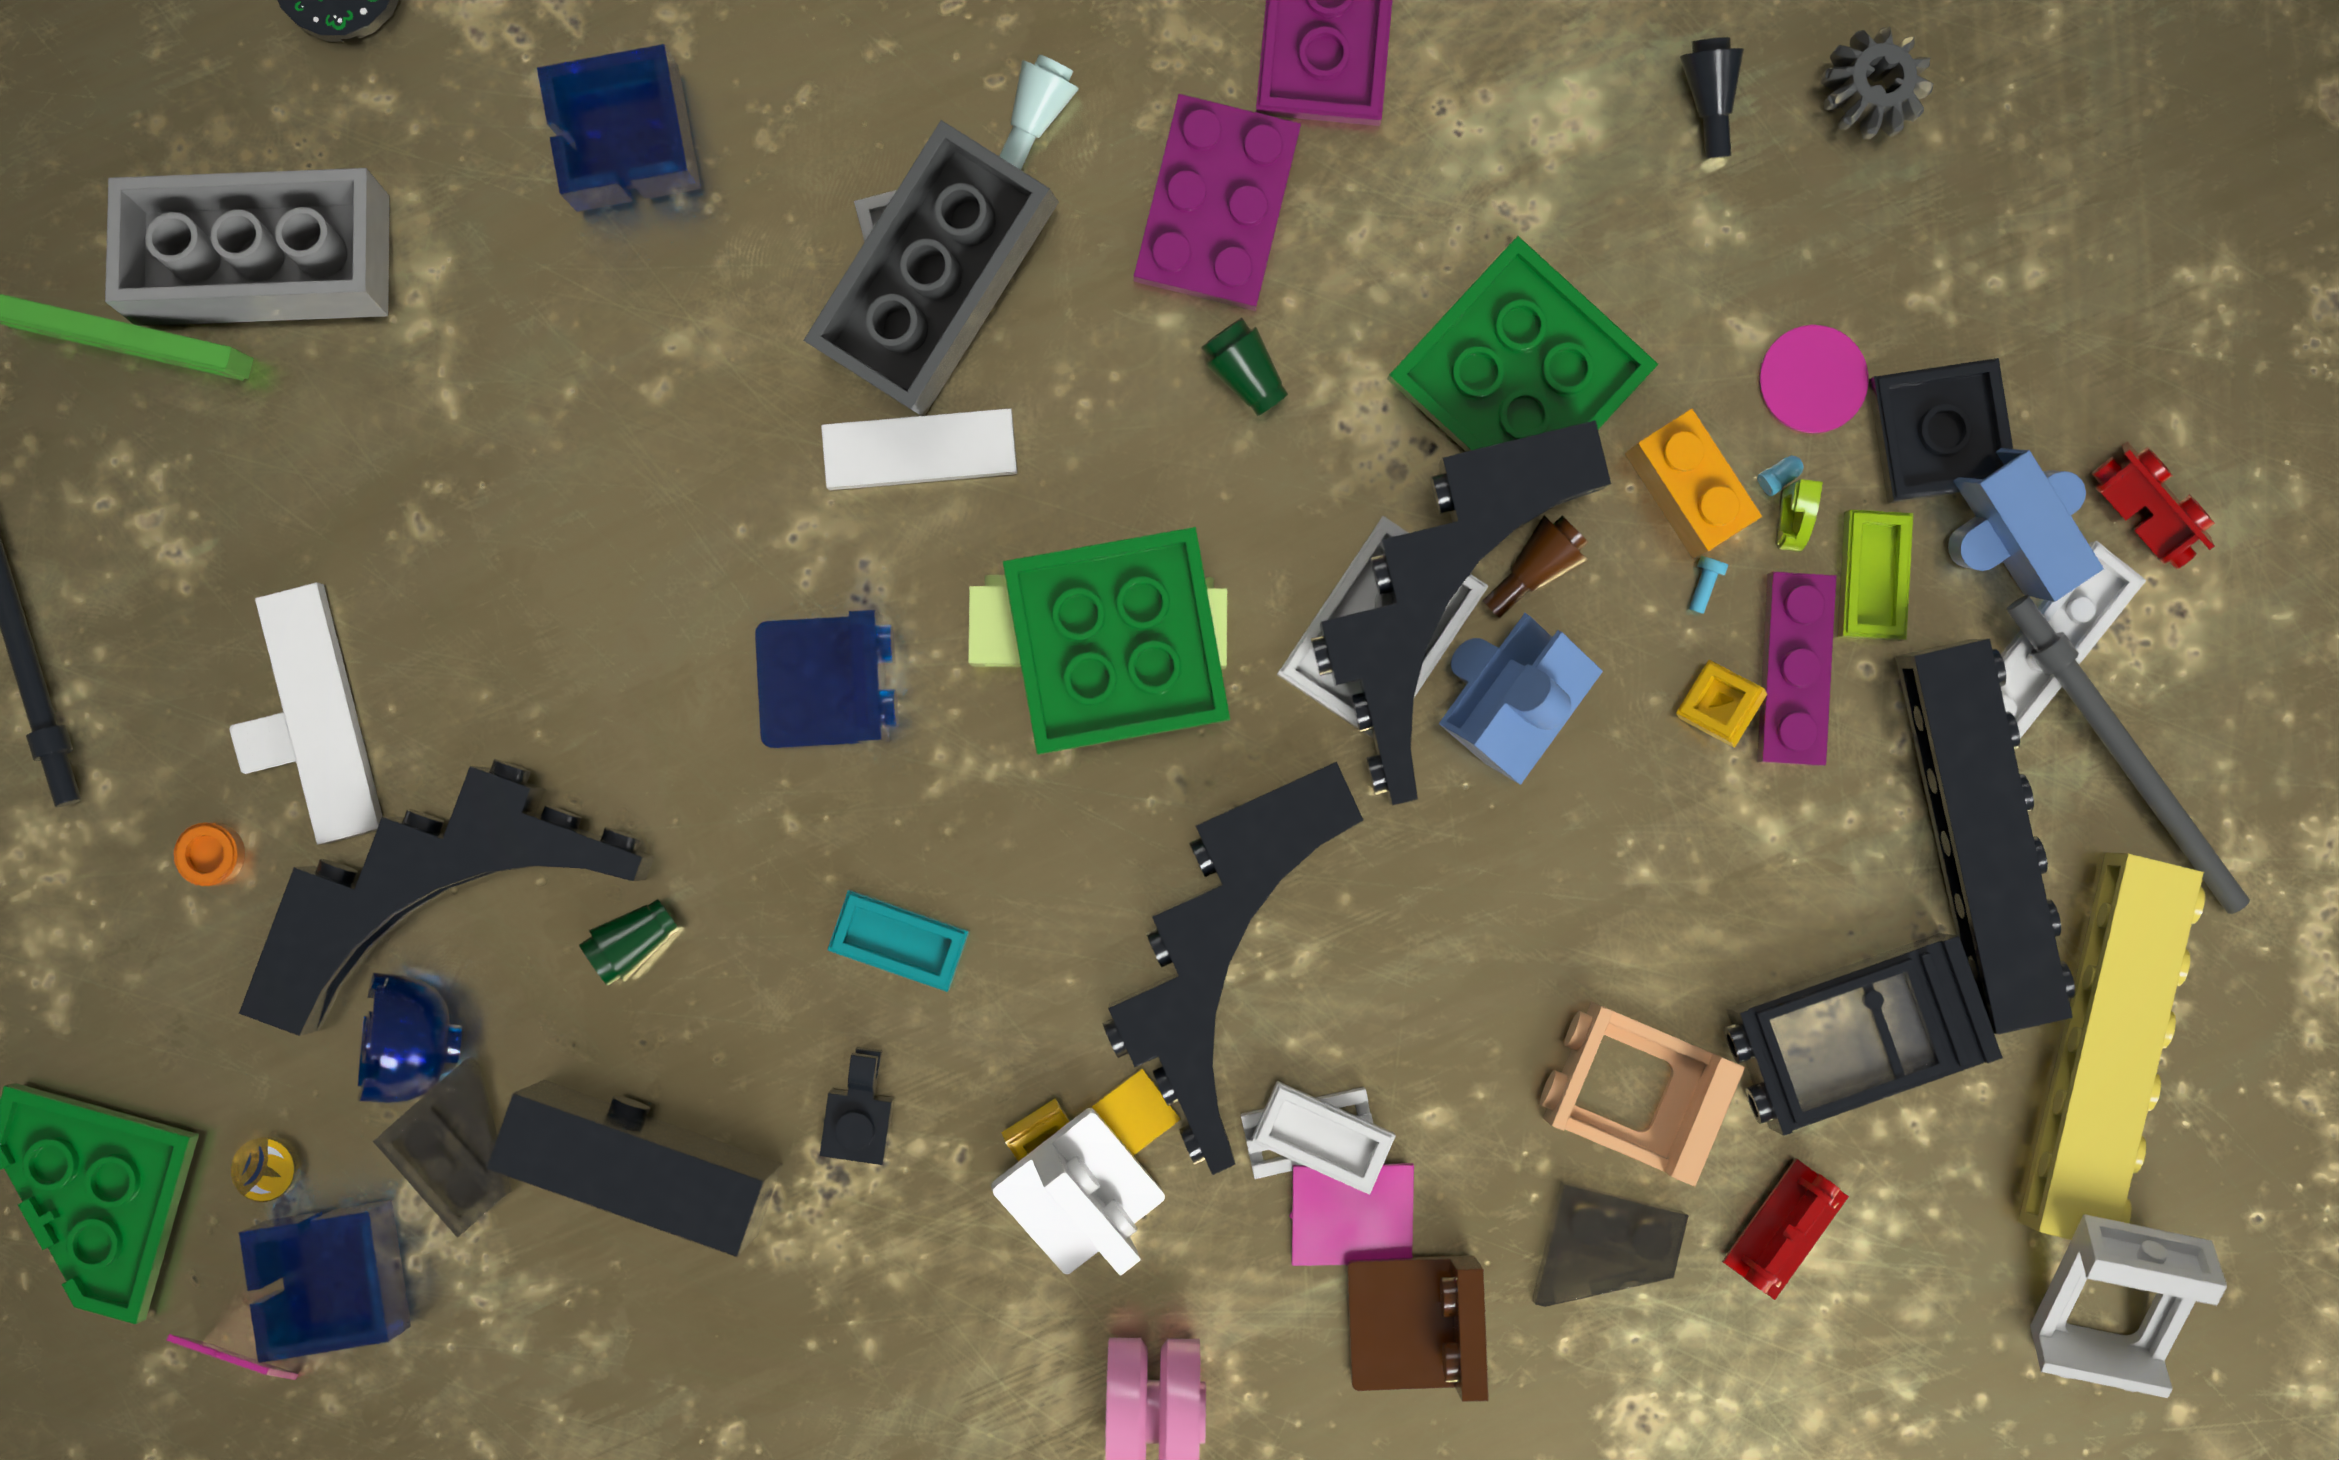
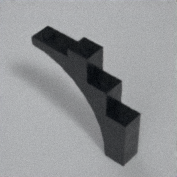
M1596 420L1443 457L1438 464L1441 474L1431 476V484L1439 514L1450 512L1452 523L1383 539L1379 543L1381 555L1371 557L1379 595L1391 593L1393 604L1321 621L1322 636L1311 638L1320 676L1332 673L1334 686L1357 680L1360 681L1362 692L1351 695L1359 731L1372 730L1377 755L1366 757L1375 795L1387 792L1389 804L1392 806L1418 800L1411 753L1414 695L1426 648L1449 601L1479 561L1514 530L1557 505L1603 490L1611 484Z
M494 759L491 769L488 767L470 766L445 833L441 832L444 824L443 820L416 810L407 809L404 818L401 816L381 818L358 881H354L357 870L330 860L320 859L317 867L293 868L239 1014L298 1036L320 1031L342 985L370 948L410 912L451 888L499 871L535 866L580 868L630 881H641L647 879L655 856L638 850L642 840L628 833L605 827L602 836L578 828L582 817L568 811L545 805L542 814L537 813L545 788L528 783L531 771L498 759Z
M1337 762L1326 765L1195 825L1200 838L1189 842L1204 877L1217 873L1221 883L1152 914L1157 928L1146 932L1148 940L1161 968L1173 963L1177 973L1110 1003L1108 1010L1112 1019L1102 1023L1118 1058L1129 1054L1134 1067H1137L1159 1057L1162 1067L1152 1071L1157 1085L1168 1106L1179 1101L1189 1125L1179 1129L1186 1149L1194 1165L1206 1160L1212 1175L1236 1165L1218 1109L1213 1072L1216 1012L1227 970L1251 919L1280 881L1320 845L1363 821Z

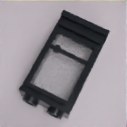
M1938 933L1726 1008L1732 1024L1724 1027L1727 1044L1735 1061L1738 1064L1746 1063L1753 1083L1752 1086L1746 1088V1096L1752 1113L1759 1124L1767 1122L1769 1129L1783 1136L1793 1133L1792 1131L1858 1107L1983 1063L1988 1064L2003 1058L1960 937L1957 935Z

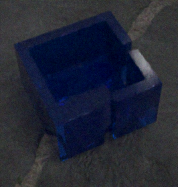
M665 44L537 67L547 125L557 135L549 138L559 193L577 212L632 202L631 189L634 188L645 199L701 189L679 66ZM575 142L576 150L570 143Z
M392 1200L334 1209L324 1215L320 1211L265 1220L239 1232L247 1291L262 1289L283 1278L284 1289L275 1290L249 1304L258 1363L386 1343L411 1327Z

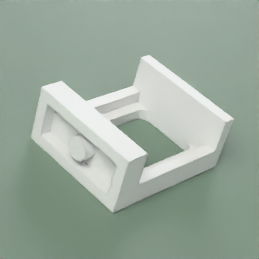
M2084 1214L2030 1325L2041 1372L2058 1375L2063 1378L2078 1379L2121 1388L2126 1391L2168 1398L2172 1391V1385L2165 1359L2196 1301L2217 1305L2227 1287L2213 1242L2207 1239ZM2087 1279L2157 1293L2139 1329L2135 1333L2119 1335L2071 1325L2066 1322Z

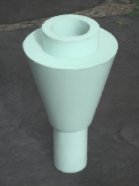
M1041 54L1038 55L1035 64L1022 60L1010 123L1013 127L999 157L1018 169H1022L1035 138H1040L1079 90L1077 86L1069 82L1073 70Z

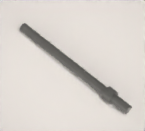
M2029 595L2022 596L2010 604L2006 609L2034 647L2030 653L2045 675L2053 674L2195 870L2204 872L2203 881L2228 914H2233L2245 908L2249 904L2250 899L2075 660L2079 652L2065 633H2056Z

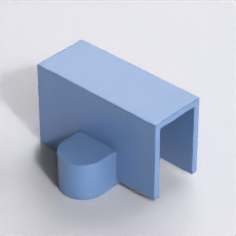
M2001 448L1996 453L2004 466L1984 480L1963 477L1953 480L1975 514V517L1957 528L1951 535L1948 543L1950 557L1961 567L1979 571L1992 569L2003 562L2023 595L2056 602L2104 569L2071 517L2084 503L2086 496L2084 483L2076 474L2071 472L2042 471L2030 450Z
M1524 613L1499 648L1481 638H1472L1462 643L1456 649L1451 660V669L1467 685L1439 722V725L1486 765L1521 785L1603 671L1563 632L1557 630L1552 637L1530 615Z

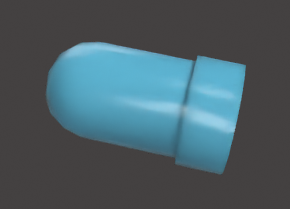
M1787 456L1771 468L1758 474V483L1766 494L1773 496L1781 491L1785 485L1799 477L1804 469L1803 463L1797 456Z

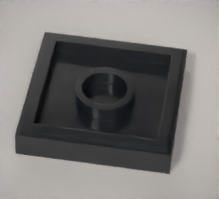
M1999 358L1874 376L1869 379L1870 396L1888 504L1961 493L1953 481L1956 478L1984 480L2004 466L1996 451L2001 448L2013 449Z

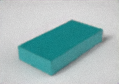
M850 889L846 894L827 951L948 992L970 930Z

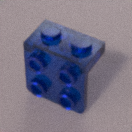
M876 610L849 611L848 617L765 621L757 626L755 642L760 736L764 745L769 748H791L890 742L889 728L898 727V700L896 689H887L885 663H894L895 642L892 624L883 625V615Z

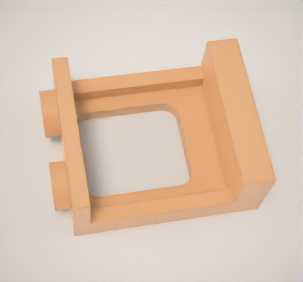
M1591 1002L1587 1013L1578 1011L1570 1024L1564 1045L1571 1048L1562 1072L1553 1070L1544 1086L1540 1105L1547 1109L1543 1119L1555 1128L1563 1131L1564 1129L1664 1171L1669 1176L1696 1187L1745 1067ZM1604 1035L1663 1059L1670 1065V1078L1652 1121L1644 1130H1633L1575 1105Z

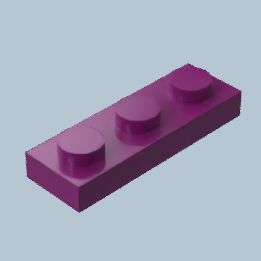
M1774 571L1767 574L1761 687L1766 690L1767 696L1760 705L1757 762L1826 766L1837 575Z

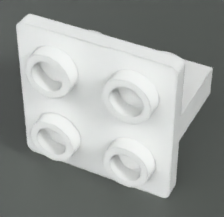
M1093 1108L1084 1110L991 1184L996 1198L1064 1274L1072 1273L1097 1252H1100L1121 1276L1141 1260L1130 1237L1137 1231L1135 1223L1165 1199V1195L1159 1185Z

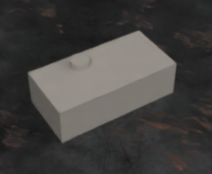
M367 168L108 178L105 302L132 324L138 326L388 316L389 195Z

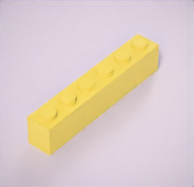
M2105 852L2074 983L2075 996L2070 1000L2073 1018L2066 1019L2018 1220L2019 1223L2038 1232L2072 1240L2084 1214L2130 1223L2131 1202L2127 1197L2133 1173L2135 1174L2141 1169L2146 1155V1141L2142 1133L2147 1112L2156 1106L2161 1091V1079L2157 1074L2162 1049H2165L2170 1044L2175 1032L2176 1018L2171 1010L2177 986L2183 984L2190 968V953L2186 946L2191 925L2198 921L2205 904V891L2201 887L2204 872L2129 853Z

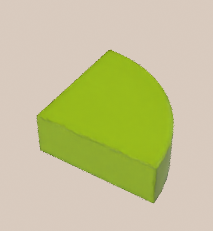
M1800 479L1782 490L1776 544L1779 545L1778 549L1801 552L1805 548L1816 521L1823 482Z

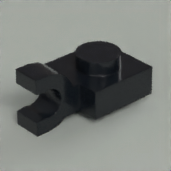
M857 1047L855 1053L851 1054L848 1091L831 1089L828 1093L819 1156L877 1165L884 1164L894 1098L876 1095L883 1050Z

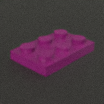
M1178 94L1133 276L1134 282L1256 311L1301 123Z

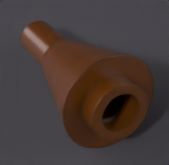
M1544 515L1511 567L1512 573L1482 601L1496 616L1501 618L1529 590L1533 592L1588 561L1580 550L1589 542L1563 515L1554 523Z

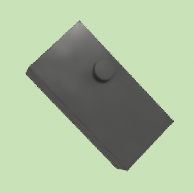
M940 120L803 341L909 409L925 416L1059 201L1050 188L943 120Z

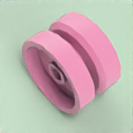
M1109 1337L1106 1398V1460H1146V1444H1159V1460H1199V1444H1205L1206 1382H1200V1339L1167 1338L1161 1347L1160 1380H1147L1148 1348L1142 1338Z

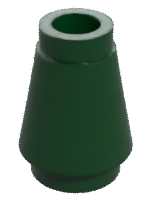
M1243 318L1229 325L1201 347L1209 358L1205 365L1248 407L1251 406L1257 416L1275 406L1288 395L1282 386V381L1257 327L1250 329Z
M656 899L649 905H644L590 929L591 937L580 943L579 947L604 983L610 986L620 978L626 982L670 939L671 935L680 929L660 900Z

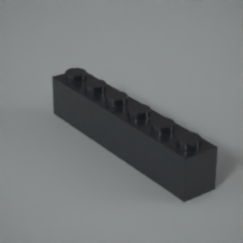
M1968 639L1895 656L1956 935L1960 937L1993 1032L1999 1035L2073 1018L2069 999L2075 996V985L2068 965L2064 961H2060L2055 937L2061 934V920L2054 902L2046 897L2042 874H2045L2048 869L2047 856L2042 842L2037 836L2033 837L2028 812L2034 808V797L2027 777L2024 774H2020L2014 749H2018L2020 746V733L2015 717L2011 712H2006L2001 687L2006 684V669L2003 658L1997 649H1992L1990 639Z

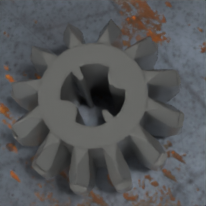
M1891 27L1881 28L1875 35L1874 40L1865 30H1860L1850 38V47L1838 45L1831 53L1830 61L1834 67L1827 69L1822 74L1820 84L1835 91L1824 100V109L1835 110L1842 108L1846 113L1839 121V130H1847L1855 121H1859L1863 140L1873 138L1878 133L1880 127L1888 136H1894L1904 128V120L1914 122L1924 112V107L1919 99L1926 98L1932 92L1934 83L1918 76L1930 66L1931 57L1920 56L1914 59L1911 57L1909 52L1914 47L1915 37H1906L1899 45L1893 44ZM1869 77L1872 82L1882 80L1886 85V89L1881 85L1871 87L1867 82V78Z

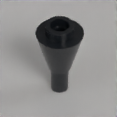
M1730 37L1693 41L1692 53L1680 56L1699 116L1703 118L1706 159L1732 156L1729 115L1733 111L1744 49L1731 48Z

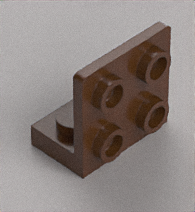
M1475 1256L1362 1259L1348 1262L1351 1383L1356 1391L1455 1388L1462 1402L1489 1401L1484 1270Z

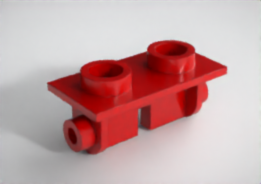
M2127 441L2122 445L2124 454L2128 457L2126 461L2119 465L2112 457L2092 473L2099 482L2095 486L2096 490L2102 493L2125 521L2144 506L2151 511L2152 515L2137 525L2134 531L2158 557L2161 564L2169 562L2176 570L2183 567L2196 556L2197 553L2191 545L2199 539L2209 550L2215 547L2211 536L2206 531L2215 522L2190 494L2180 501L2164 483L2173 476L2172 473L2148 446L2140 453H2137Z
M1795 1158L1722 1262L1763 1293L1776 1300L1849 1196L1827 1178L1816 1173Z

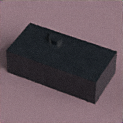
M542 1080L512 1094L486 1169L738 1257L758 1236L783 1163L649 1117L650 1107L636 1100L613 1096L611 1103L550 1081Z

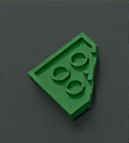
M17 1083L5 1085L0 1098V1170L5 1169L22 1202L18 1204V1207L42 1250L49 1249L66 1282L61 1285L73 1307L132 1324H138L146 1320L199 1134Z

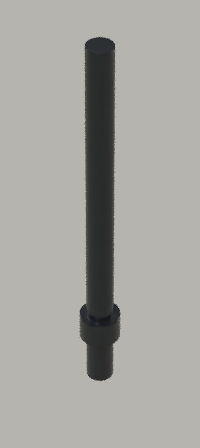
M0 537V630L32 731L26 735L33 761H41L54 806L63 807L81 801L67 755L73 751L66 725H58Z

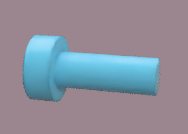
M1701 555L1697 567L1702 568L1703 571L1690 603V610L1704 614L1718 574L1725 576L1728 564Z

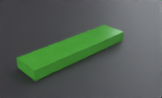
M0 294V324L3 326L240 381L249 379L254 358L232 347Z

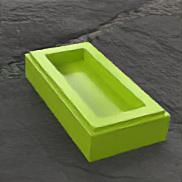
M1853 509L1844 512L1838 637L1892 641L1907 640L1913 513Z

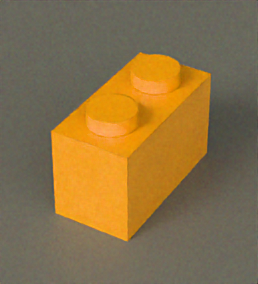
M1693 409L1688 410L1638 442L1625 453L1693 559L1710 551L1763 517Z

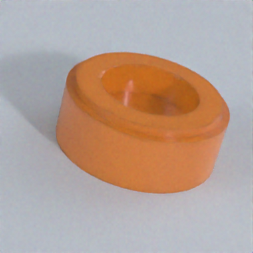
M206 822L192 825L179 836L174 847V862L178 872L184 879L199 886H216L229 882L240 872L245 860V847L241 837L234 829L222 823Z

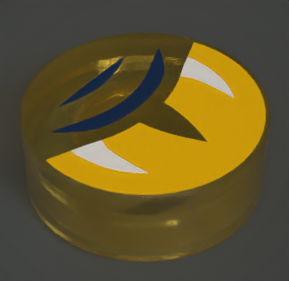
M275 1136L261 1137L245 1143L236 1152L231 1164V1177L235 1188L241 1195L256 1202H268L286 1196L296 1187L302 1172L301 1158L295 1147L285 1139Z

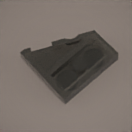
M473 1056L466 1058L373 1141L457 1238L465 1234L512 1192L508 1176L486 1169L498 1135L480 1066Z
M1561 1181L1532 1301L1535 1305L1547 1307L1674 1278L1689 1215L1683 1211Z

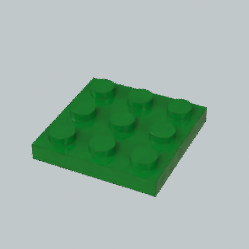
M1517 236L1389 374L1387 380L1468 452L1596 420L1597 428L1599 429L1656 368L1658 363L1524 240Z
M1196 527L1003 561L1037 755L1230 721Z

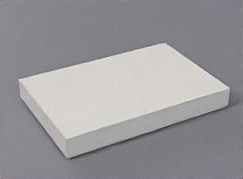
M1382 516L1277 673L1279 677L1357 729L1359 728L1351 695L1362 692L1360 681L1357 680L1334 686L1332 673L1320 676L1311 638L1322 636L1321 621L1393 604L1391 593L1379 595L1371 557L1381 555L1379 547L1381 540L1407 534L1408 532ZM1472 574L1467 577L1449 601L1426 648L1414 697L1488 588L1487 584ZM1372 730L1363 732L1372 739H1374Z

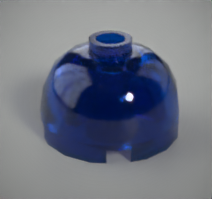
M373 973L367 998H374L373 1012L369 1011L368 1016H364L358 1068V1086L361 1087L358 1095V1102L382 1104L407 1102L425 1095L439 1082L445 1063H458L462 1026L450 1024L447 1002L437 989L426 982L403 975Z

